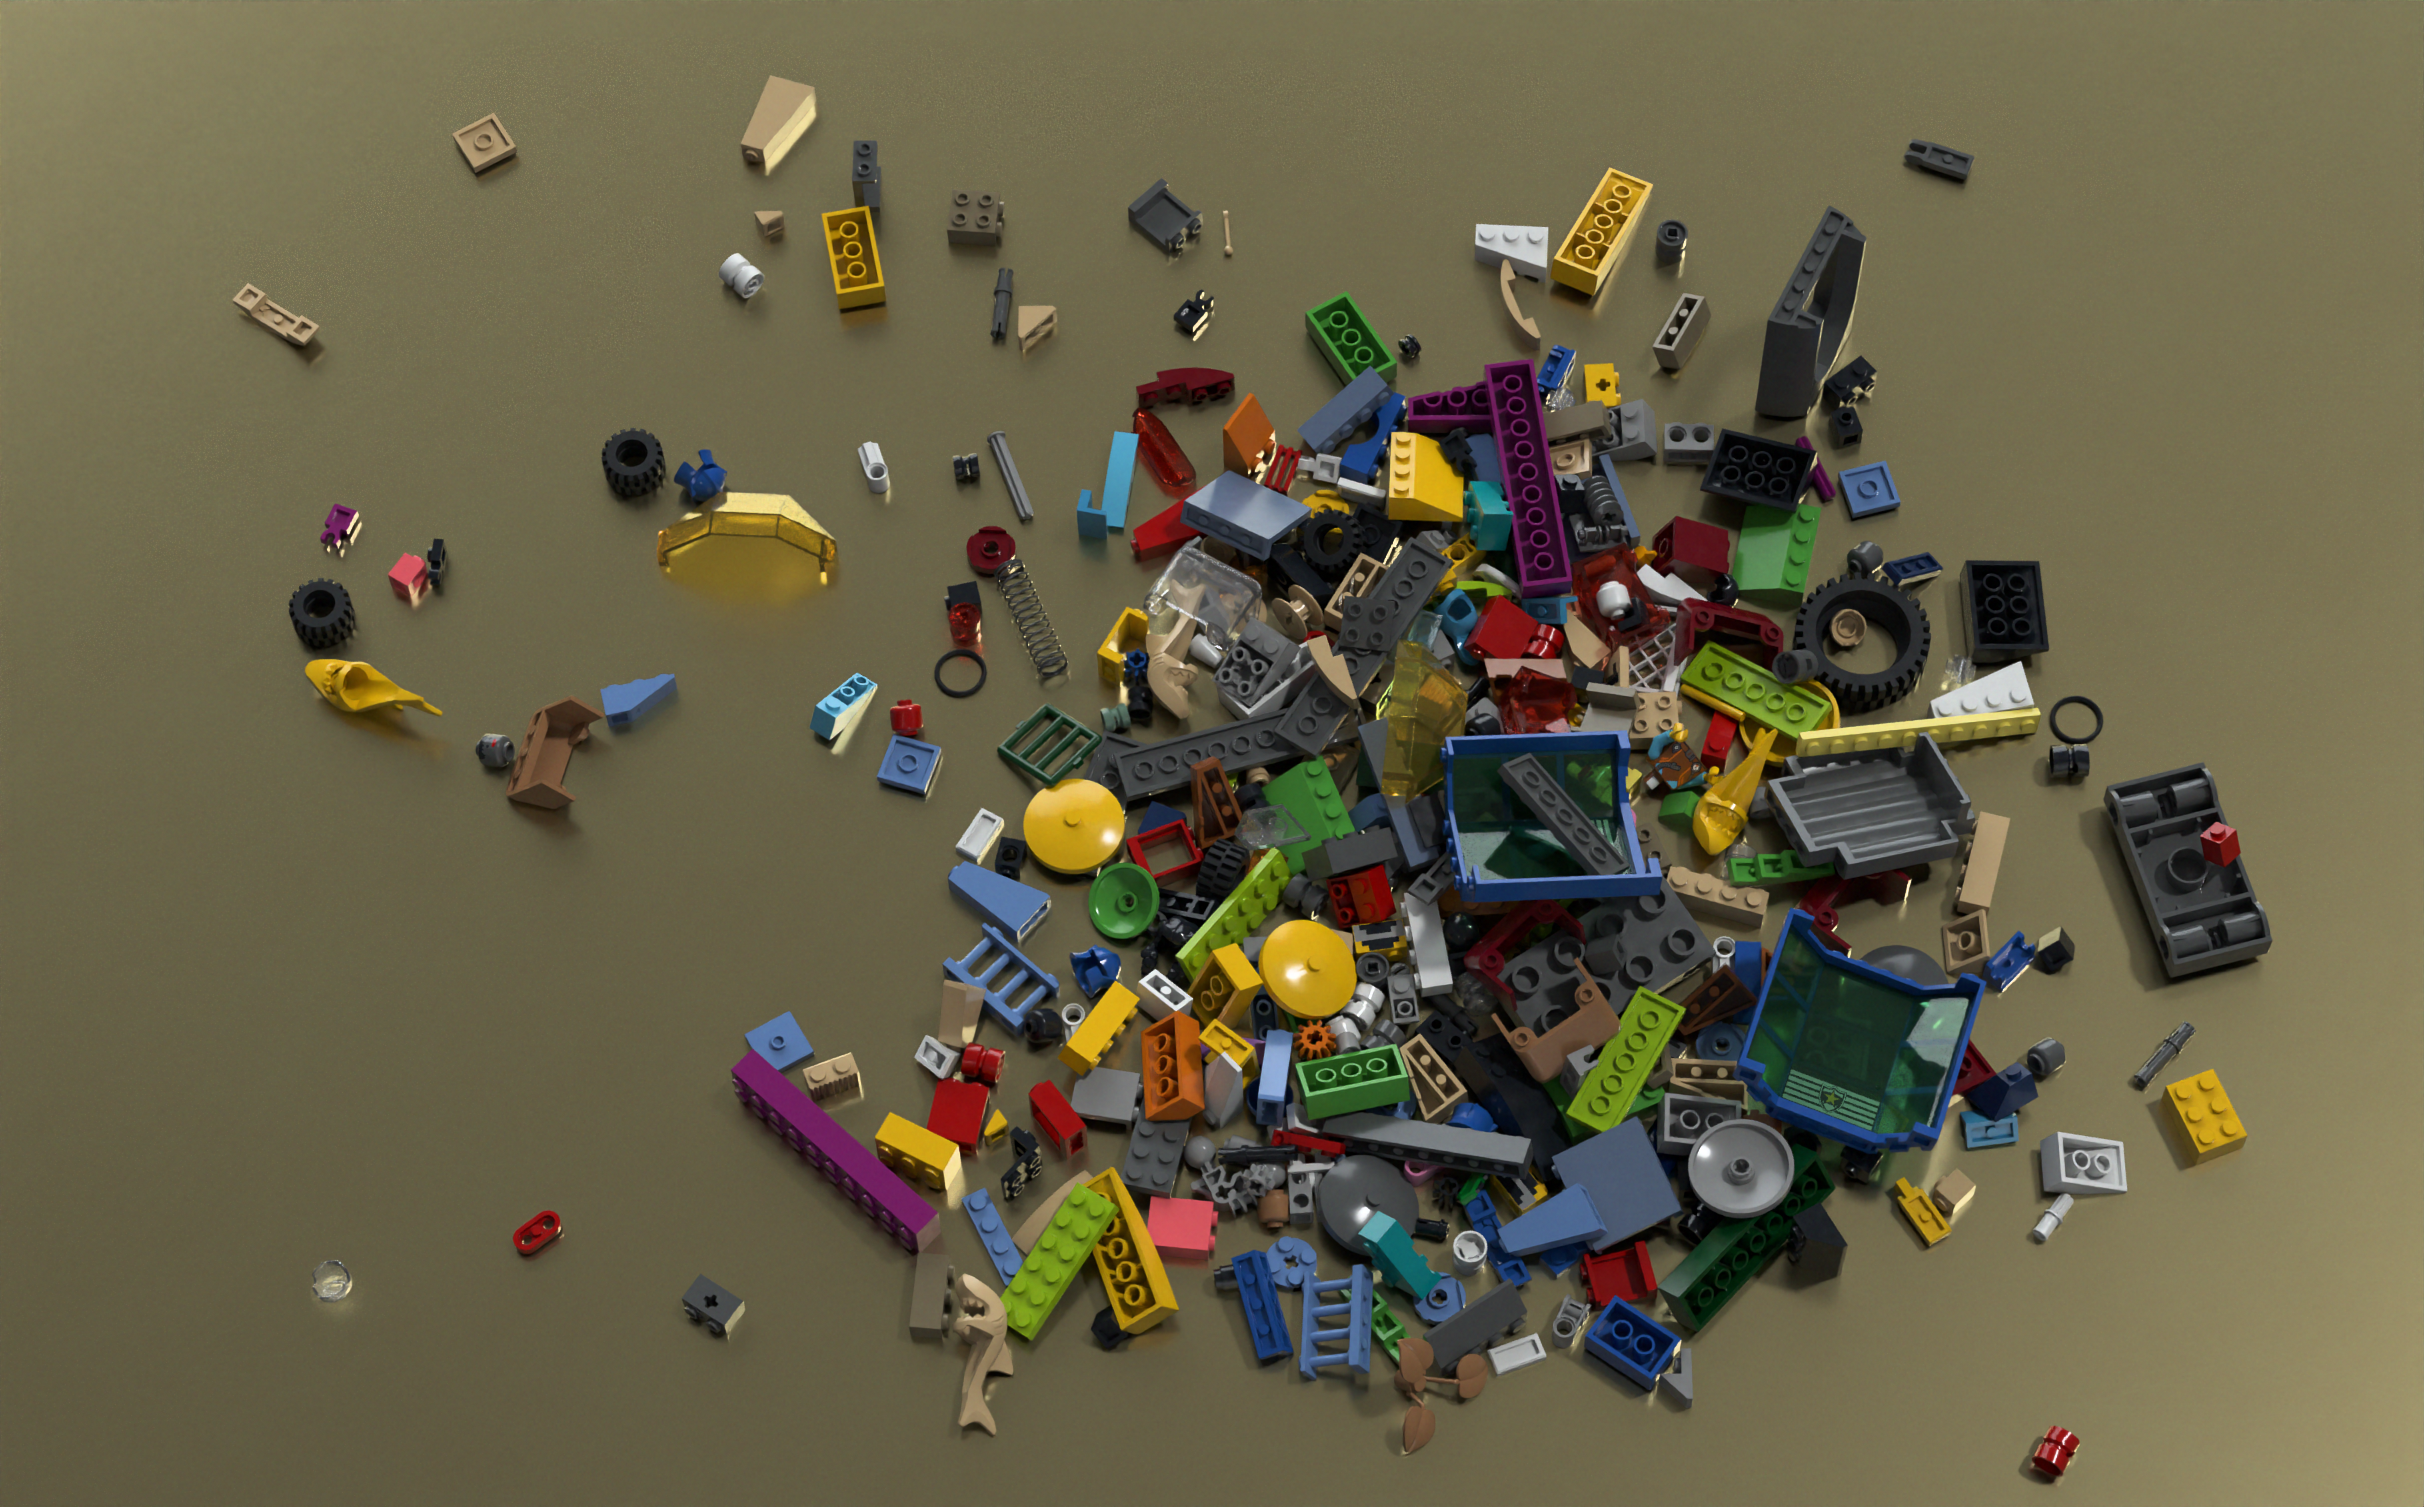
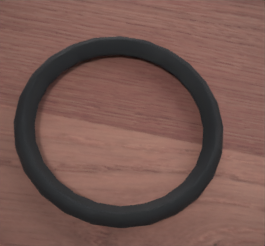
M955 649L947 652L938 660L934 670L938 686L944 692L953 696H967L976 692L983 685L987 675L983 659L977 653L967 649ZM956 654H966L975 658L982 670L979 682L971 689L965 691H954L946 687L940 679L939 671L942 663L947 658Z
M2068 696L2059 700L2054 705L2050 715V722L2054 732L2063 740L2076 744L2093 740L2102 730L2104 722L2103 714L2097 704L2082 696ZM2070 701H2081L2089 704L2098 716L2096 730L2084 738H2072L2062 733L2057 727L2055 720L2056 712L2061 705Z

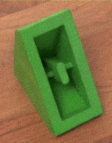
M1692 791L1665 795L1658 819L1693 829V815L1700 797Z

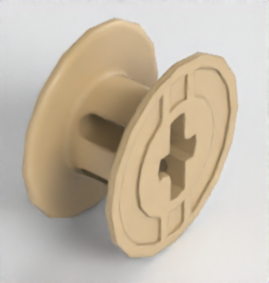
M1292 585L1288 590L1291 602L1288 603L1283 599L1276 598L1272 601V609L1278 622L1289 634L1297 639H1304L1307 636L1305 621L1320 626L1324 623V616L1317 601L1309 592L1298 585Z

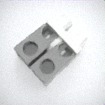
M1321 1152L1315 1153V1163L1305 1164L1304 1154L1297 1153L1298 1160L1290 1161V1165H1287L1290 1224L1314 1223L1312 1194H1315L1317 1222H1322L1317 1207V1193L1323 1177L1335 1164L1331 1162L1330 1157L1321 1155Z

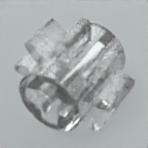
M1560 387L1556 392L1550 390L1545 405L1549 406V412H1554L1568 406L1575 407L1576 400L1573 399L1574 394L1569 389Z
M1954 655L1953 660L1947 659L1944 673L1949 674L1948 680L1952 682L1967 684L1968 678H1974L1976 665H1971L1972 658Z

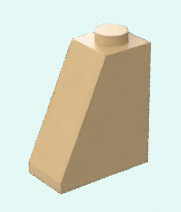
M944 980L938 1041L947 1043L946 1048L960 1052L961 1048H966L968 1043L973 1041L986 989L966 983Z

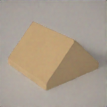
M1981 909L1942 926L1947 972L1950 974L1984 972L1985 965L1990 961L1986 911Z

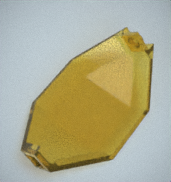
M734 492L718 493L660 531L657 546L659 566H669L671 551L710 535L777 538L818 557L821 573H826V565L834 562V553L838 552L836 540L789 495Z
M1399 639L1397 641L1381 793L1391 796H1406L1405 804L1444 778L1443 763L1440 762V748L1444 747L1445 737L1464 736L1468 694L1423 642ZM1461 759L1453 760V771L1460 767Z

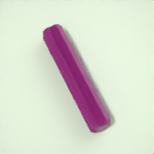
M1806 436L1796 439L1795 446L1814 450ZM1817 457V469L1813 480L1823 499L1828 501L1835 497L1836 491Z

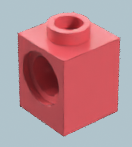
M404 553L388 574L391 586L412 598L428 577L424 560L416 555L412 557Z

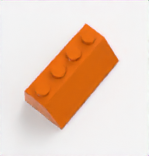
M1178 1010L1141 1031L1145 1116L1149 1121L1186 1120L1205 1109L1201 1042H1199L1198 1038L1200 1036L1199 1021Z

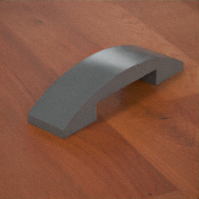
M1461 830L1458 832L1466 869L1488 839V834L1481 830ZM1446 851L1426 875L1422 873L1407 890V893L1428 906L1444 895L1454 885L1455 872H1451L1450 869L1451 854H1447Z

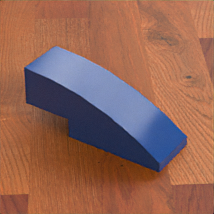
M1735 941L1734 972L1757 998L1760 994L1761 942ZM1755 1006L1734 1014L1733 1024L1749 1025Z

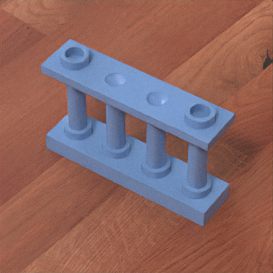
M984 923L981 926L984 939L961 962H955L949 957L942 964L943 972L951 981L986 989L982 1007L1019 1037L1024 1032L1023 1016L1047 992L1056 999L1060 996L1059 981L1052 974H1045L1006 941L999 929L994 926L991 928ZM992 945L1003 953L980 977L974 978L968 973V968ZM1010 961L1022 969L998 993L995 992L993 994L987 989L986 984ZM1030 976L1040 986L1017 1009L1013 1008L1011 1010L1005 1004V1000Z
M1363 1264L1353 1265L1350 1278L1321 1282L1310 1271L1305 1272L1304 1282L1302 1283V1293L1304 1295L1301 1356L1298 1360L1300 1371L1311 1380H1316L1317 1367L1349 1364L1359 1374L1369 1373L1373 1273ZM1352 1289L1349 1303L1320 1307L1321 1292ZM1351 1314L1348 1328L1319 1331V1317ZM1350 1339L1347 1353L1317 1356L1318 1342Z

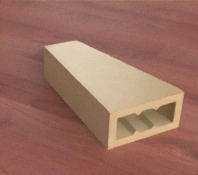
M770 75L741 142L743 157L750 161L765 163L816 102L815 88Z

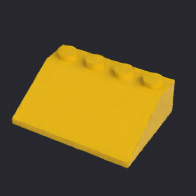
M1391 432L1388 519L1463 522L1464 475L1457 469L1456 462L1452 464L1439 442L1418 433Z

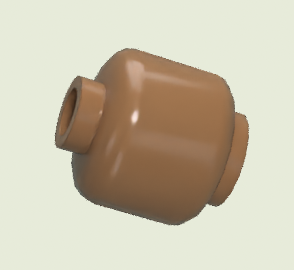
M1268 1190L1264 1197L1262 1195L1258 1197V1220L1262 1223H1267V1228H1282L1283 1222L1290 1220L1289 1195L1284 1194V1190Z

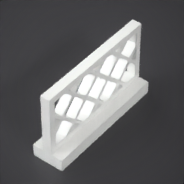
M1646 604L1647 611L1655 615V618L1650 620L1651 626L1660 622L1665 629L1655 636L1650 631L1646 632L1650 639L1640 645L1636 642L1635 637L1632 639L1628 638L1626 647L1629 649V660L1630 657L1638 652L1645 659L1635 666L1629 661V676L1634 673L1639 680L1634 685H1629V688L1636 689L1637 693L1676 691V696L1678 697L1681 685L1680 677L1684 673L1687 658L1679 666H1674L1675 634L1673 631L1675 630L1676 632V623L1668 627L1663 620L1669 615L1676 616L1677 608ZM1669 634L1673 642L1663 648L1658 640ZM1654 643L1660 651L1648 657L1643 649ZM1664 656L1667 659V664L1657 669L1652 662ZM1649 664L1654 672L1643 679L1637 671ZM1658 677L1662 681L1661 689H1652L1647 683Z

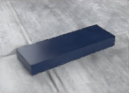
M1929 552L1889 561L1881 568L1897 586L1938 576L1943 571V567Z

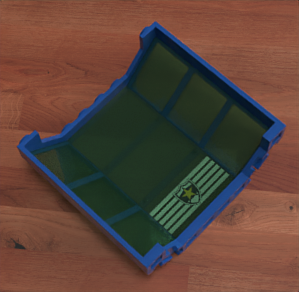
M1627 730L1445 737L1444 747L1440 748V762L1443 763L1445 797V820H1443L1442 829L1443 835L1448 836L1446 850L1447 854L1452 856L1450 857L1451 872H1455L1454 889L1459 891L1461 901L1495 902L1659 895L1662 882L1658 858H1648L1645 869L1629 803V793H1626V776H1628V763L1631 751ZM1531 753L1631 866L1620 875L1588 876L1583 867L1571 857L1567 849L1554 838L1551 831L1537 819L1535 813L1520 800L1519 795L1511 786L1504 782L1503 777L1497 772L1502 764Z
M1790 908L1784 919L1733 1077L1747 1085L1746 1091L1756 1102L1762 1101L1766 1106L1765 1112L1770 1117L1865 1153H1877L1878 1149L1889 1148L1891 1153L1908 1152L1910 1147H1921L1922 1151H1931L1938 1141L1987 981L1980 979L1974 974L1962 972L1955 984L1923 986L1913 979L1902 978L1894 975L1889 970L1878 969L1870 966L1865 961L1854 960L1844 956L1839 951L1826 949L1810 930L1815 917L1809 915L1804 910Z

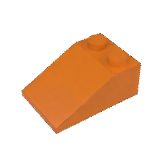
M1252 393L1247 395L1223 427L1224 465L1248 479L1253 472H1258L1262 466L1263 458L1266 454L1270 455L1276 446L1275 430Z

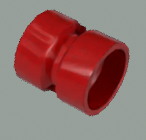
M1538 624L1530 638L1532 643L1527 644L1521 657L1522 659H1556V654L1560 652L1565 642V637L1554 627Z
M969 1042L963 1056L961 1074L975 1078L981 1075L982 1080L997 1083L1003 1070L1005 1051L991 1047L985 1050L983 1045Z
M2050 1426L2043 1438L2044 1443L2038 1446L2032 1461L2047 1474L2060 1477L2070 1462L2068 1458L2073 1457L2080 1442L2075 1435L2066 1429Z

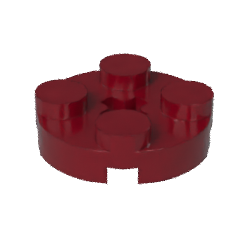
M983 527L979 529L978 533L974 536L971 535L968 539L966 546L967 557L975 571L994 574V571L1000 564L1016 557L1015 540L1001 527ZM990 546H994L997 552L988 554L985 550H988ZM1011 564L1005 566L999 572H1003L1006 568L1010 567Z

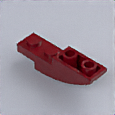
M1211 368L1169 369L1156 372L1157 381L1136 386V399L1139 407L1144 405L1151 406L1167 399H1177L1185 394L1188 402L1203 401L1207 397L1218 394L1225 395L1235 390V377L1233 373Z

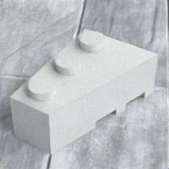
M1476 224L1474 260L1501 268L1503 260L1508 259L1512 270L1517 271V274L1522 276L1526 274L1538 278L1540 282L1546 283L1548 227Z

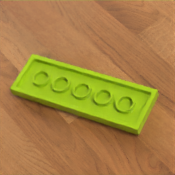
M1708 640L1680 677L1682 683L1745 712L1747 717L1772 730L1777 729L1779 734L1795 742L1798 741L1799 732L1816 731L1833 709L1831 703L1793 683L1783 684L1779 682L1772 672Z
M1271 848L1176 954V958L1191 984L1213 950L1234 943L1240 947L1243 944V937H1249L1282 900L1283 893L1293 879V875L1279 850Z
M1639 986L1620 1019L1621 1030L1619 1034L1606 1043L1597 1059L1599 1060L1598 1066L1588 1074L1567 1110L1566 1117L1598 1134L1621 1124L1685 1015L1686 1008Z
M1077 1182L1000 1297L1007 1313V1326L1031 1341L1034 1339L1120 1208Z

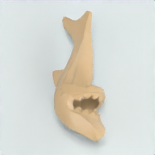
M1172 580L1171 594L1179 608V620L1168 635H1146V648L1150 657L1147 679L1150 690L1157 702L1179 719L1188 717L1191 711L1188 703V692L1185 688L1199 679L1198 668L1192 664L1185 665L1183 661L1194 634L1199 609L1207 588L1204 585H1200L1192 590H1186L1178 582Z
M963 1274L957 1280L955 1291L960 1302V1309L965 1314L969 1313V1315L965 1318L962 1316L957 1318L955 1323L952 1324L953 1333L956 1332L972 1346L965 1369L958 1425L964 1427L973 1422L979 1423L993 1436L996 1433L995 1421L984 1402L982 1387L988 1372L998 1371L1007 1375H1013L1012 1359L1004 1340L1007 1331V1313L1004 1304L992 1289L975 1277Z

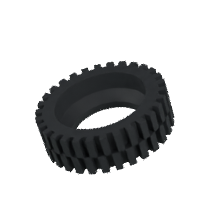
M1854 573L1853 580H1849L1848 575L1843 574L1840 575L1839 583L1833 577L1827 581L1826 588L1823 584H1820L1816 587L1815 594L1811 592L1807 596V601L1801 605L1800 613H1798L1792 651L1809 650L1813 652L1818 661V672L1813 679L1827 687L1836 700H1842V708L1848 709L1849 703H1855V710H1862L1863 704H1868L1869 710L1876 709L1877 702H1881L1882 707L1889 706L1891 697L1896 703L1901 700L1902 693L1908 695L1912 691V686L1918 684L1920 676L1923 675L1931 641V633H1929L1930 622L1929 620L1926 621L1927 613L1925 609L1919 610L1921 602L1917 598L1910 601L1912 595L1910 590L1906 589L1901 593V585L1897 586L1895 583L1892 586L1887 585L1889 578L1882 576L1879 582L1874 581L1875 574L1868 573L1867 579H1861V573ZM1852 609L1858 611L1863 617L1874 619L1886 626L1894 636L1897 644V657L1893 665L1879 673L1857 674L1843 670L1827 659L1823 649V641L1829 630L1831 618L1840 610Z

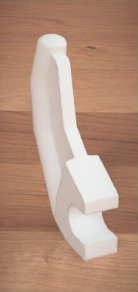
M1481 564L1472 573L1475 577L1477 575L1481 576L1484 579L1483 582L1511 589L1512 595L1521 600L1519 585L1509 576L1492 566Z

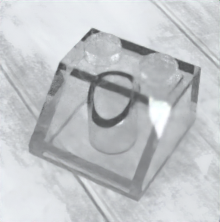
M1283 804L1245 811L1234 833L1248 850L1274 848L1310 841L1312 837Z

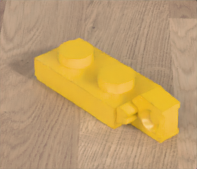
M1905 1177L1895 1182L1894 1189L1899 1195L1897 1197L1899 1206L1929 1247L1951 1234V1228L1922 1188L1919 1189L1917 1186L1912 1188Z

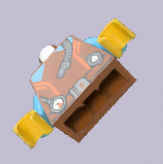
M1675 723L1673 729L1671 728L1653 738L1645 759L1653 770L1642 779L1651 790L1662 781L1671 790L1707 783L1713 786L1723 778V776H1714L1719 773V768L1716 766L1711 767L1709 773L1705 772L1707 768L1685 742L1688 738V729L1682 731L1681 723Z

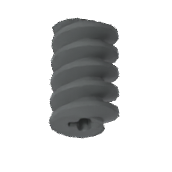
M1601 475L1593 476L1584 482L1586 495L1583 500L1594 524L1601 526V529H1603L1604 525H1608L1610 529V526L1620 524L1624 513L1608 480Z

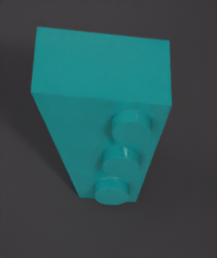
M1470 481L1468 491H1464L1463 503L1464 506L1468 507L1467 522L1471 523L1470 538L1475 541L1476 550H1506L1514 514L1512 511L1506 510V508H1509L1508 501H1502L1505 494L1499 482Z
M1377 1211L1358 1233L1364 1243L1362 1245L1363 1248L1373 1258L1372 1264L1380 1270L1382 1281L1389 1287L1396 1286L1423 1300L1441 1280L1442 1276L1437 1271L1434 1272L1426 1266L1428 1262L1426 1256L1421 1254L1419 1257L1412 1248L1415 1244L1397 1220Z

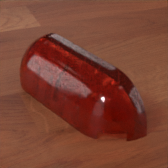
M1137 408L1132 415L1134 422L1133 432L1131 433L1139 434L1138 448L1158 478L1164 484L1173 487H1182L1193 482L1196 479V471L1167 427L1151 412L1143 408Z

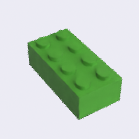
M1347 291L1305 312L1306 329L1346 386L1369 366L1377 372L1385 383L1397 377V361Z
M1396 1044L1295 1064L1297 1088L1308 1120L1410 1100L1408 1075Z

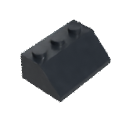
M1287 543L1271 546L1269 558L1264 561V572L1288 597L1290 586L1298 585L1304 588L1317 601L1322 613H1324L1326 606L1335 594L1333 586L1329 582H1324L1319 577L1316 568L1312 565L1309 566L1297 549H1292Z
M1818 1203L1793 1216L1786 1251L1792 1261L1796 1260L1801 1268L1835 1277L1840 1276L1848 1245L1822 1204Z

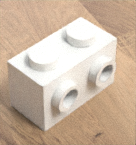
M1156 969L1138 982L1136 996L1140 1000L1137 1005L1156 1020L1160 1021L1177 1010L1187 1016L1190 1015L1193 998Z

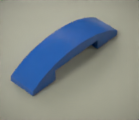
M1481 1190L1473 1201L1465 1206L1463 1205L1473 1230L1483 1235L1487 1242V1258L1502 1283L1510 1278L1515 1287L1532 1281L1521 1257L1505 1253L1500 1246L1499 1239L1501 1237L1497 1230L1502 1225L1496 1216V1209L1486 1190Z

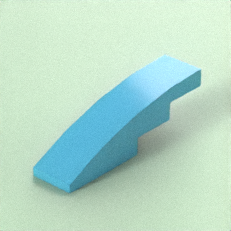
M1114 432L1101 508L1102 511L1107 512L1108 527L1123 529L1125 527L1139 434Z

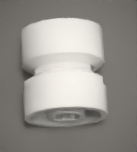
M739 253L733 254L726 259L719 270V277L729 286H734L733 289L744 298L754 295L764 282V274L753 265H750V262Z
M1357 982L1351 1000L1342 1008L1340 1016L1352 1018L1357 1029L1368 1030L1376 1018L1375 1013L1380 1010L1385 1001V995L1368 983Z
M1464 1231L1454 1240L1453 1266L1461 1274L1467 1276L1476 1275L1485 1267L1487 1242L1483 1235L1478 1232Z

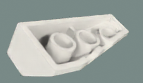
M1224 1051L1205 1067L1203 1086L1205 1109L1202 1114L1209 1124H1215L1220 1130L1243 1111L1242 1068Z

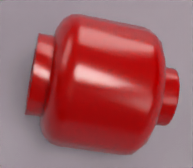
M912 699L898 700L897 706L890 709L891 728L894 732H898L900 736L918 734V730L923 727L921 706L919 704H912Z

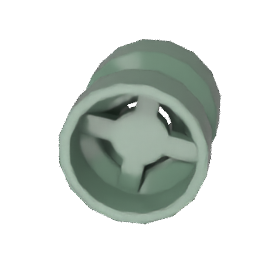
M1125 703L1118 704L1113 709L1108 707L1100 709L1101 719L1106 731L1114 732L1119 727L1123 729L1131 727Z

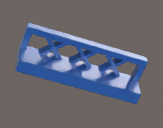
M1252 1250L1231 1258L1259 1359L1263 1360L1278 1354H1293V1347L1266 1253Z

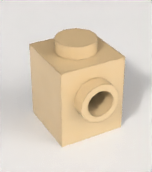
M1956 1168L1948 1177L1943 1175L1935 1183L1933 1199L1941 1210H1947L1953 1215L1974 1195L1976 1185Z

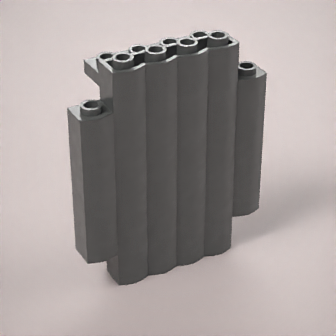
M1928 732L1918 733L1914 751L1906 753L1903 747L1807 757H1798V755L1785 757L1781 771L1783 778L1768 780L1764 793L1768 807L1775 814L1779 826L1785 831L1787 839L1796 850L1800 862L1805 867L1834 862L1838 874L1844 880L1954 857L1959 846L1958 835L1971 833L1975 823V814L1969 809L1971 807L1969 795L1964 792L1958 777L1953 774L1947 759L1943 758L1937 743L1932 740Z

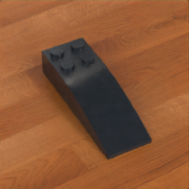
M1502 1032L1466 1045L1453 1063L1505 1135L1522 1136L1531 1139L1533 1158L1530 1169L1541 1184L1556 1179L1551 1168L1554 1165L1552 1157L1572 1148L1573 1145L1556 1109L1540 1082L1533 1079Z

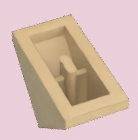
M1019 306L1018 340L1019 348L1022 351L1057 322L1056 308L1054 306Z

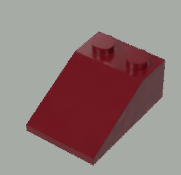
M1970 1039L1948 1108L1997 1074ZM1955 1049L1931 1050L1916 1057L1901 1074L1902 1078L1911 1089L1944 1087ZM1940 1097L1919 1098L1930 1114L1935 1115Z

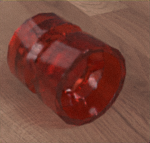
M967 602L958 603L953 606L948 616L952 640L957 645L963 647L975 645L982 637L979 609Z

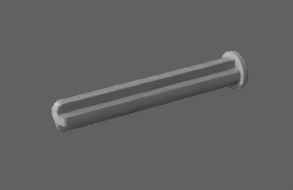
M993 432L987 437V442L992 445L1020 518L1027 520L1034 515V512L1004 439L1006 437L1005 432Z

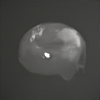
M328 1260L323 1262L312 1273L314 1278L312 1289L315 1295L323 1302L335 1303L348 1295L352 1288L351 1274L340 1261Z

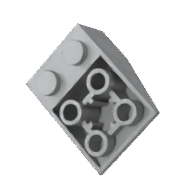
M1643 399L1609 408L1611 437L1591 441L1592 461H1599V456L1609 454L1611 461L1638 460L1658 454L1655 411Z
M1251 617L1212 681L1251 707L1288 669L1301 647L1264 622Z

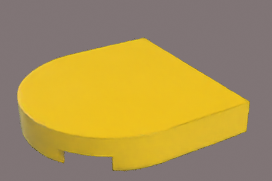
M1318 490L1302 502V504L1312 508L1311 518L1313 519L1316 512L1324 513L1325 509L1332 511L1336 509L1349 515L1348 504L1335 491ZM1297 527L1298 534L1305 533L1304 531H1301V528ZM1334 528L1325 537L1342 539L1343 532L1340 528Z

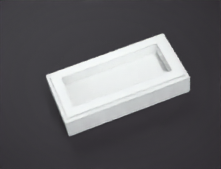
M1339 478L1337 493L1340 494V497L1356 503L1360 502L1364 505L1370 502L1380 507V510H1384L1387 491L1345 478Z
M981 808L956 845V851L978 862L1003 825V819Z
M1537 1333L1487 1351L1497 1377L1541 1362L1547 1358Z

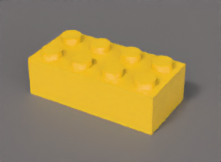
M869 206L821 214L839 309L886 301L884 281Z

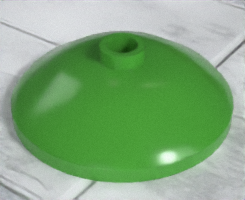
M1117 863L1107 867L1097 876L1090 889L1088 898L1090 916L1096 927L1107 936L1117 939H1129L1140 935L1152 924L1159 907V891L1154 878L1146 869L1132 863ZM1131 899L1134 900V904L1132 907H1130L1129 905Z

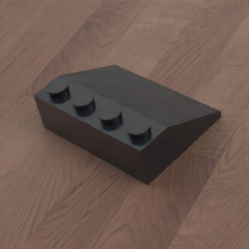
M1722 428L1700 491L1795 514L1808 492L1815 475L1817 451Z
M1966 560L1960 573L1969 662H1998L2048 652L2049 642L2039 561Z

